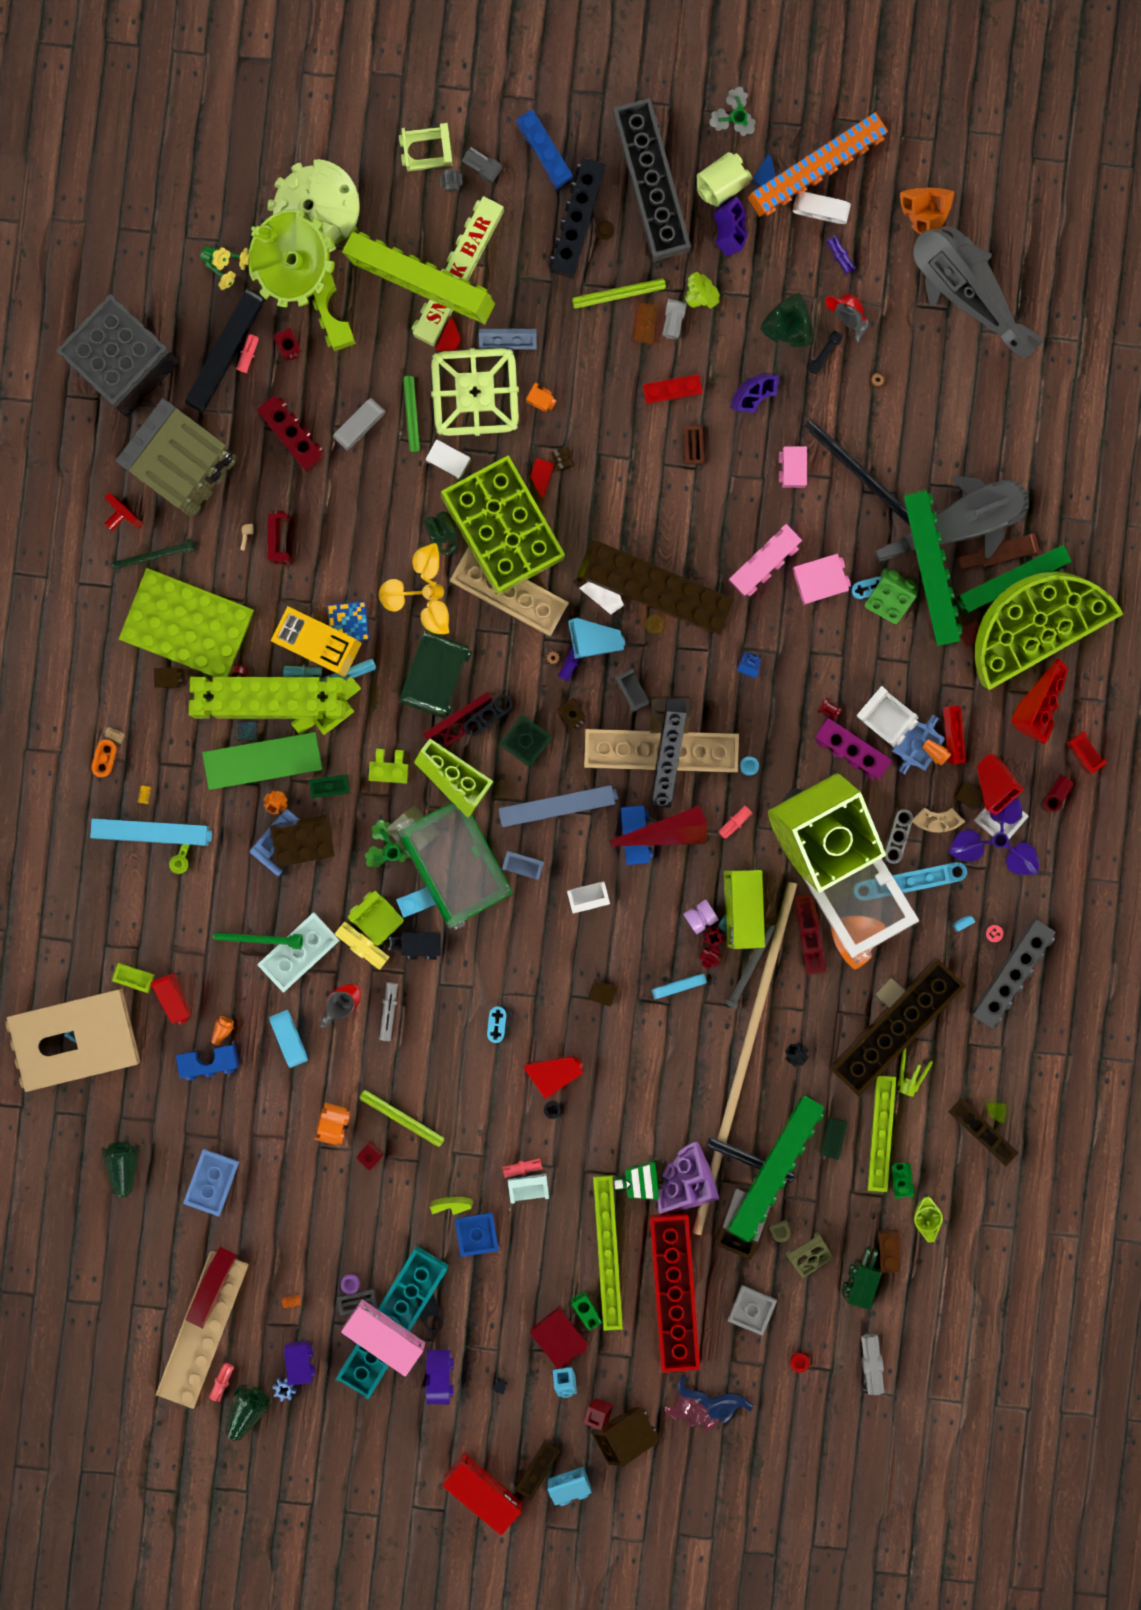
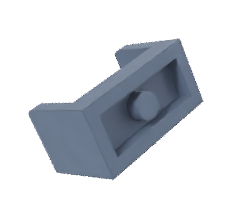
M507 851L502 870L539 880L544 861Z

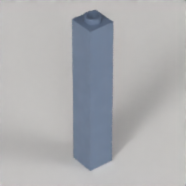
M612 785L498 809L502 827L613 805L615 800H618L616 788L612 789Z

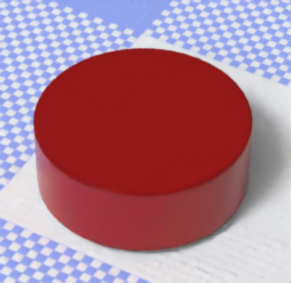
M797 1352L791 1356L790 1365L795 1372L802 1373L808 1369L810 1363L806 1354Z

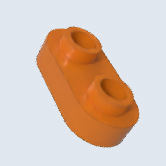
M102 740L97 745L92 763V772L97 777H107L112 771L117 753V746L113 741ZM106 746L111 748L109 753H106L104 750ZM102 764L106 766L103 772L100 770V765Z

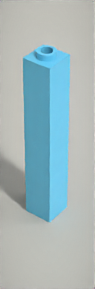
M92 819L90 838L208 846L209 842L212 841V831L210 827L200 825Z

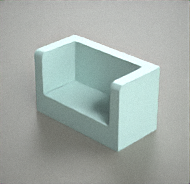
M546 1173L508 1178L511 1204L519 1200L543 1197L549 1199Z

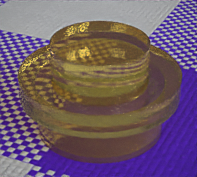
M651 615L646 619L645 627L652 634L660 633L664 628V620L659 615Z

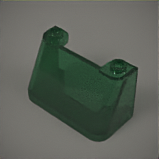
M425 630L399 703L442 719L445 718V715L449 717L452 705H449L463 664L465 661L469 662L472 654V651H469L470 647Z

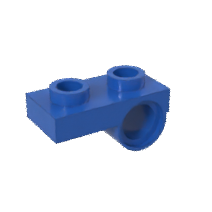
M744 652L736 671L751 678H756L762 659L754 653Z

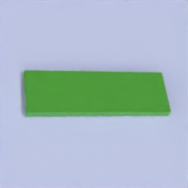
M316 732L202 752L209 790L323 770Z

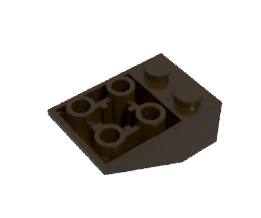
M736 1188L714 1243L718 1247L751 1260L765 1221L759 1223L755 1239L753 1241L750 1239L749 1242H745L726 1230L747 1193Z

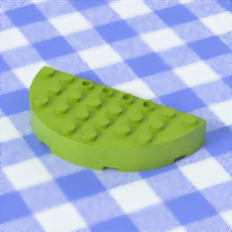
M1046 572L1035 574L1016 582L1002 592L991 604L978 629L975 643V664L982 686L990 690L1123 615L1120 607L1099 586L1073 574Z

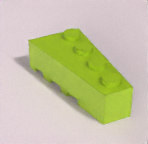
M432 739L427 741L414 762L467 818L471 816L494 782Z

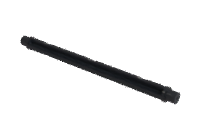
M809 419L804 425L809 430V433L910 526L906 507L817 423L815 424Z

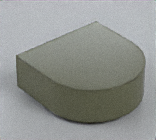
M787 1220L768 1226L775 1241L782 1243L789 1239L791 1232Z

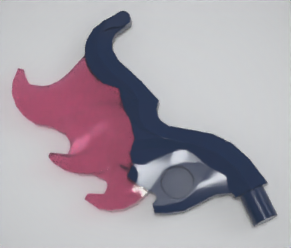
M682 1375L677 1384L679 1398L676 1406L672 1409L666 1406L664 1408L667 1416L670 1418L680 1419L688 1417L691 1419V1422L687 1423V1426L693 1427L706 1423L707 1426L703 1428V1431H710L716 1426L718 1419H721L722 1423L728 1421L738 1407H744L751 1411L754 1405L747 1401L746 1397L733 1393L708 1398L706 1393L686 1388L684 1386L686 1376Z

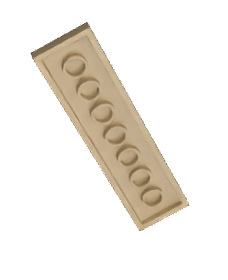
M585 729L584 768L655 770L661 733ZM683 733L677 771L738 772L739 734Z

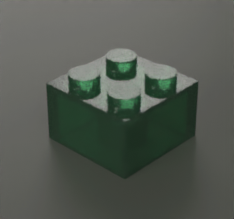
M521 714L499 745L530 768L553 737Z

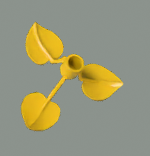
M436 543L418 549L414 553L412 560L414 570L417 573H421V578L429 584L422 591L403 592V582L398 579H390L380 587L379 600L387 610L395 612L403 608L405 604L404 595L422 594L427 600H430L427 603L428 608L423 609L421 612L423 626L435 634H448V609L443 602L438 601V599L443 597L444 589L440 584L430 580L437 575L439 570L438 546Z

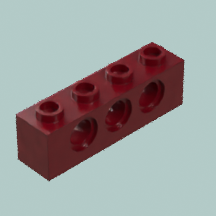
M274 395L256 410L307 472L324 459L321 454L324 451L317 442L315 444L311 442L309 438L312 436L305 427L303 429L299 427L297 423L300 421L295 414L287 412L285 408L288 406L281 397L277 399ZM279 413L285 415L282 422L275 421V417ZM290 428L297 430L294 437L287 436V431ZM302 443L309 445L306 452L299 451V446Z

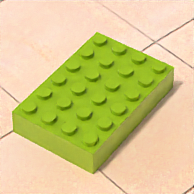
M509 455L441 491V499L496 596L564 560L565 554Z

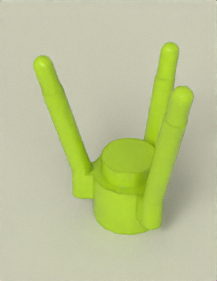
M905 1048L902 1051L900 1077L897 1085L900 1086L899 1092L914 1097L915 1092L918 1091L933 1062L929 1061L918 1081H916L921 1065H917L912 1079L906 1077L904 1080Z

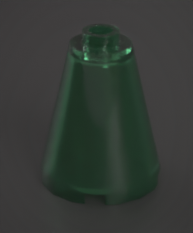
M130 1142L110 1143L108 1148L102 1147L101 1154L112 1192L117 1197H127L133 1190L140 1146L136 1143L135 1146H130Z
M239 1385L234 1391L225 1428L227 1437L232 1441L241 1440L271 1406V1403H268L270 1400L268 1396L255 1387L251 1390L247 1388L248 1385Z

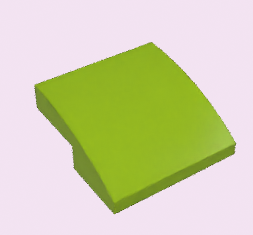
M445 1197L432 1201L430 1209L432 1214L451 1208L453 1215L471 1209L473 1201L471 1198Z

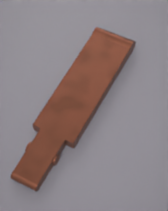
M1034 533L1001 542L989 559L985 558V547L979 548L978 553H971L957 558L960 569L975 567L979 564H983V567L1038 553L1040 549L1036 534Z

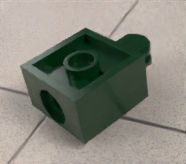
M866 1246L861 1261L855 1259L854 1264H850L848 1269V1275L850 1276L848 1282L843 1284L842 1293H844L843 1296L848 1304L870 1311L882 1273L877 1266H874L878 1249L873 1248L870 1254L871 1247Z

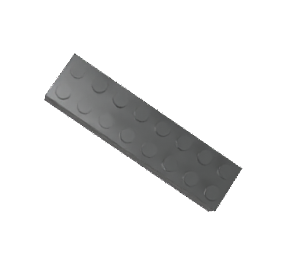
M651 98L613 108V118L652 261L655 262L690 252L691 245Z

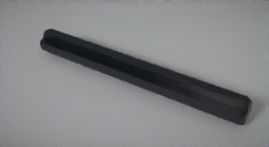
M710 1137L706 1144L708 1148L759 1170L765 1161L713 1137ZM788 1172L785 1177L787 1182L791 1183L794 1180L795 1174Z

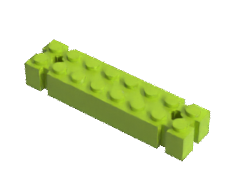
M190 677V693L194 695V700H189V716L194 719H210V714L217 719H323V714H326L329 719H345L346 704L341 701V696H346L347 681L342 677H327V682H324L319 677H213V682H211L206 677ZM214 695V698L209 701V697ZM324 695H327L328 699H325V702H323L321 700L322 697H324Z

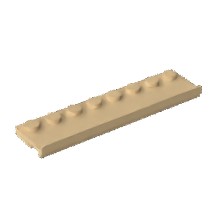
M210 1251L206 1264L199 1279L198 1285L191 1300L190 1306L186 1313L185 1319L195 1298V1295L200 1287V1284L215 1254L217 1253L215 1251ZM239 1260L234 1262L228 1273L230 1276L220 1292L221 1296L203 1329L184 1319L156 1396L194 1409L249 1264Z

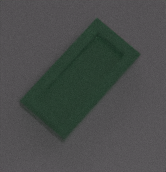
M828 1118L819 1155L839 1160L848 1122Z

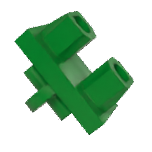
M895 1163L892 1166L895 1199L915 1197L911 1163Z

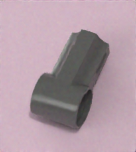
M472 147L467 150L462 160L464 164L478 172L479 176L489 183L494 182L503 168L498 161L491 157L487 158Z

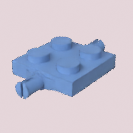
M931 715L927 724L918 722L913 730L909 729L904 734L906 737L900 745L896 744L892 752L904 760L898 770L899 772L906 774L910 765L917 766L926 771L932 759L922 746L928 739L939 745L945 739L933 729L939 718Z

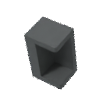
M633 669L615 677L632 712L650 704Z

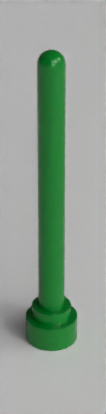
M214 933L212 935V938L218 941L281 944L299 950L303 946L302 934H293V936L290 935L289 937Z

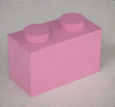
M783 447L782 452H779V463H782V471H779V483H782V488H805L807 486V447Z

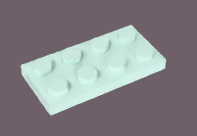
M315 912L290 934L291 936L293 934L303 935L301 950L279 944L257 964L283 993L340 941Z

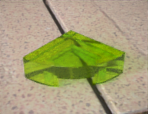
M986 1102L987 1111L990 1116L998 1122L1005 1123L1006 1104Z

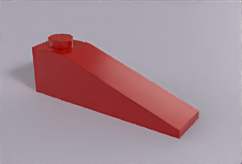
M1056 659L1018 704L1010 721L1018 731L1046 744L1054 727L1055 721L1052 718L1054 710L1059 708V703H1057L1058 694L1063 691L1068 668L1061 659Z

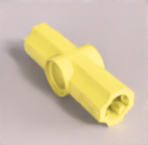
M344 922L334 934L350 946V949L355 954L365 958L379 970L390 958L365 934L359 933L347 922Z

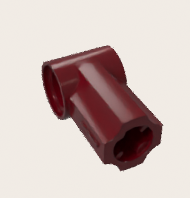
M1059 775L1046 797L1042 799V809L1046 812L1058 811L1074 783L1070 779ZM1050 798L1056 803L1053 809L1048 806Z

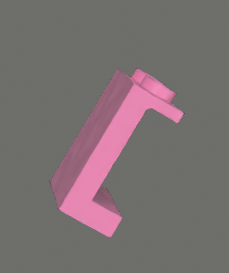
M838 554L792 568L803 605L849 591L848 587L851 586L848 575H844L843 568H845L843 558H839Z

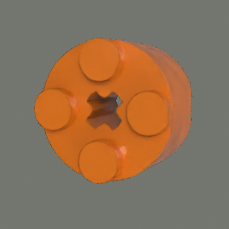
M324 1102V1108H322L316 1128L318 1131L315 1134L314 1140L336 1146L337 1144H342L345 1134L344 1130H342L343 1125L347 1126L350 1117L347 1108Z

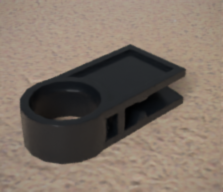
M434 1293L421 1312L425 1328L432 1333L440 1331L444 1323ZM416 1298L418 1306L420 1307L423 1300H421L420 1298ZM435 1315L440 1318L441 1325L439 1328L431 1329L428 1327L427 1319L430 1316Z

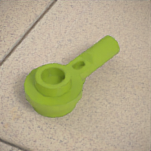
M182 844L179 854L171 858L169 867L172 872L182 874L188 869L189 864L185 857L190 845Z

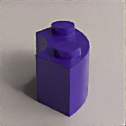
M735 197L721 204L713 214L718 225V236L715 243L726 256L740 252L743 249L748 233L745 230V219H747L745 210L740 200Z
M764 373L749 378L736 391L730 408L736 411L755 413L757 406L763 399L769 396H776L779 376L772 373Z
M427 1350L426 1404L449 1405L450 1397L454 1396V1385H450V1370H454V1358H450V1350Z

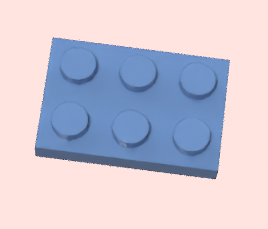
M203 1149L183 1204L219 1217L240 1161Z

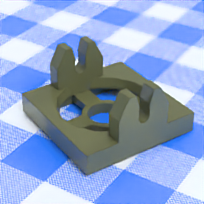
M818 1232L814 1234L815 1238L792 1253L790 1250L785 1252L801 1278H805L834 1259ZM821 1247L817 1252H811L814 1248ZM806 1255L804 1260L798 1263V1259ZM816 1256L812 1261H808L810 1257Z

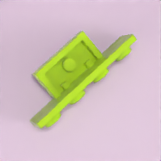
M352 677L346 680V696H341V701L346 704V718L354 713V710L346 700L361 689ZM327 695L321 699L323 702H325V699H328ZM323 714V719H295L291 724L300 735L304 734L315 724L325 735L345 719H329L326 714Z

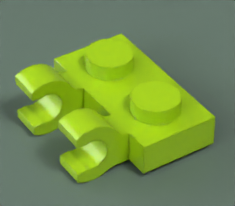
M377 748L376 762L370 761L368 781L407 784L409 764H403L404 750H395V763L384 762L385 749Z

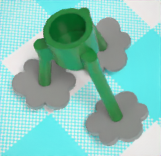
M738 86L735 90H729V96L726 98L727 104L732 105V108H734L730 116L726 114L723 108H719L717 112L713 111L711 113L712 118L709 124L715 127L716 131H720L721 129H727L729 122L732 121L735 123V131L745 136L746 134L754 133L756 121L751 119V115L743 110V107L747 104L748 94L744 92L742 87Z

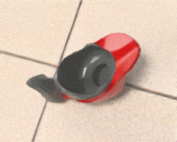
M844 294L840 299L830 295L827 296L825 300L826 307L835 312V316L839 317L847 327L855 330L854 339L859 343L861 336L869 326L868 320L863 315L862 303L852 294Z
M347 984L339 986L331 992L326 1002L327 1011L321 1018V1028L330 1025L333 1019H341L354 1012L362 996L361 990L357 985Z

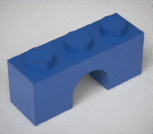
M235 1044L214 1048L215 1058L211 1064L201 1062L198 1050L176 1055L179 1078H185L188 1081L197 1079L196 1075L204 1074V1077L215 1076V1072L223 1071V1074L235 1072L234 1069L239 1067Z

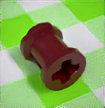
M826 697L817 712H822L831 718L832 721H835L842 707H837Z

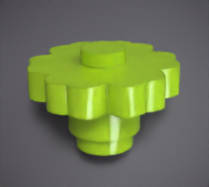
M695 272L688 277L689 282L687 285L689 290L685 300L689 306L695 308L696 306L707 305L709 308H712L720 302L717 288L712 285V281L704 274L700 275V273Z

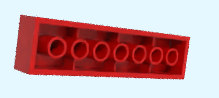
M678 1212L649 1215L662 1373L700 1370L688 1213Z

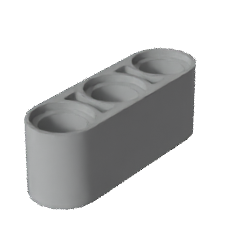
M373 398L368 399L336 431L333 438L348 451L386 411Z
M900 809L893 815L884 847L886 856L883 858L888 863L895 864L902 859L913 821L912 813L908 810ZM902 812L906 813L908 817L907 821L903 824L898 819L899 814ZM896 831L902 833V839L899 842L893 839V834ZM892 849L897 852L895 860L888 858V852Z

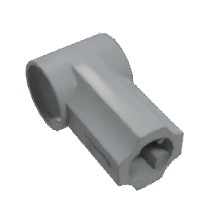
M668 299L662 336L669 339L679 338L687 302Z

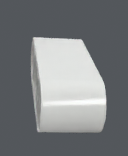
M804 192L800 196L796 193L793 212L824 221L846 224L851 204L847 201Z

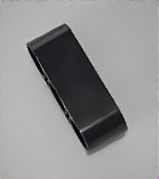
M505 695L496 698L465 722V732L470 736L479 735L512 709V700ZM502 699L509 701V707L505 710L500 709L498 705ZM487 710L494 713V718L491 721H485L483 718V714ZM471 722L478 724V730L475 733H471L468 730V725Z

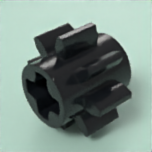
M800 1042L790 1044L785 1050L787 1054L785 1060L794 1067L797 1065L803 1066L807 1059H809L806 1054L809 1050Z

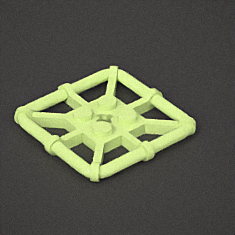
M470 348V350L443 351L432 356L433 391L431 392V397H433L436 432L439 435L475 434V436H480V434L506 433L512 430L515 431L518 428L517 393L519 392V387H517L516 361L513 355L514 352L511 349L475 350V348ZM503 356L490 372H476V357ZM471 358L472 373H457L443 359ZM508 360L509 387L494 388L493 376ZM439 364L455 377L456 390L440 391ZM473 387L481 390L477 397H473V394H470ZM510 393L511 420L495 407V394ZM456 396L457 409L442 423L441 397ZM493 411L507 425L480 426L479 412ZM474 412L475 427L448 428L460 413Z

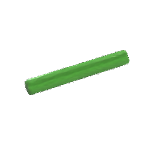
M405 376L403 381L410 452H418L420 445L414 377Z

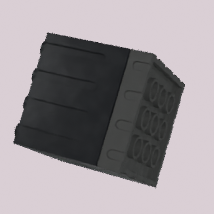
M111 294L65 340V343L56 350L126 418L131 414L130 411L133 408L136 409L144 400L143 397L146 394L149 395L158 386L157 383L160 380L162 381L171 372L170 369L180 363Z

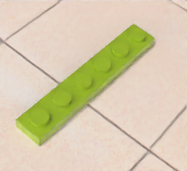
M879 1075L876 1078L868 1191L887 1192L896 1087L895 1076Z

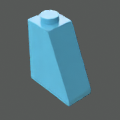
M579 618L568 621L575 659L624 650L625 639L621 635L620 630Z
M427 887L396 899L403 918L435 905Z

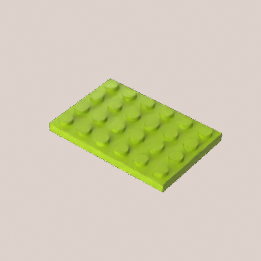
M146 568L119 640L211 676L229 677L254 610Z

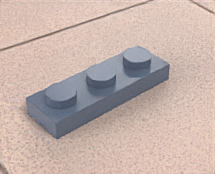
M479 329V349H537L536 329Z

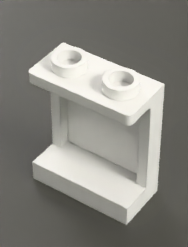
M882 686L857 714L858 719L893 747L896 744L900 745L906 737L904 734L909 729L913 730L918 724L917 714L910 711Z

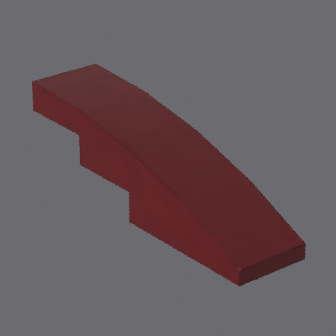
M813 894L794 896L807 975L825 973L826 966Z
M219 1247L195 1295L185 1319L186 1321L203 1329L221 1296L220 1292L230 1276L228 1273L238 1257L237 1254Z

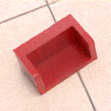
M1083 731L1067 741L1066 745L1086 773L1093 774L1108 762L1105 759L1102 760L1087 739L1086 731Z

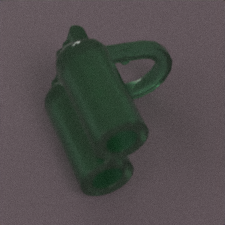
M440 512L436 518H426L424 526L430 541L437 544L441 554H452L457 548V543L454 539L455 529L447 512ZM450 540V543L453 544L452 548L443 550V545L440 543H447Z

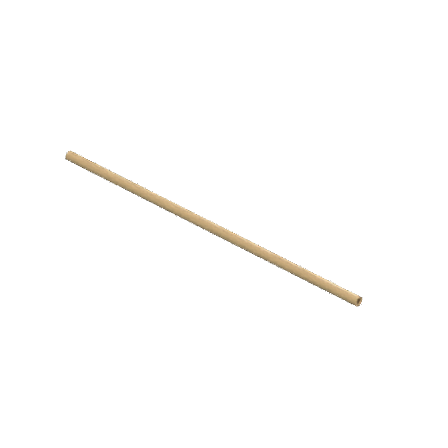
M789 881L717 1139L724 1143L727 1142L797 887L796 883ZM714 1150L710 1170L716 1183L723 1154ZM710 1203L699 1206L692 1233L702 1234Z

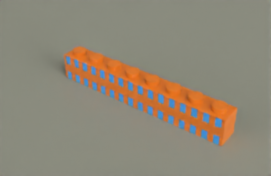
M875 112L753 191L747 198L759 217L764 214L769 216L777 210L776 206L779 204L784 206L792 200L791 197L796 193L800 196L808 190L807 186L811 183L815 186L823 180L822 176L825 174L830 176L839 170L838 166L842 163L844 166L854 160L853 156L857 153L861 156L869 150L868 146L871 144L876 146L885 140L883 136L888 130Z

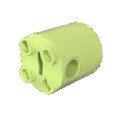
M730 152L726 153L696 175L697 192L703 201L719 207L750 184L753 177L748 170L743 168L741 165L743 161L737 153L734 155Z

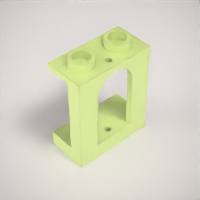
M442 123L438 128L405 131V128H402L399 142L400 147H404L405 154H401L402 166H406L407 172L453 166L448 123ZM442 139L444 157L415 160L408 154V148L414 142Z

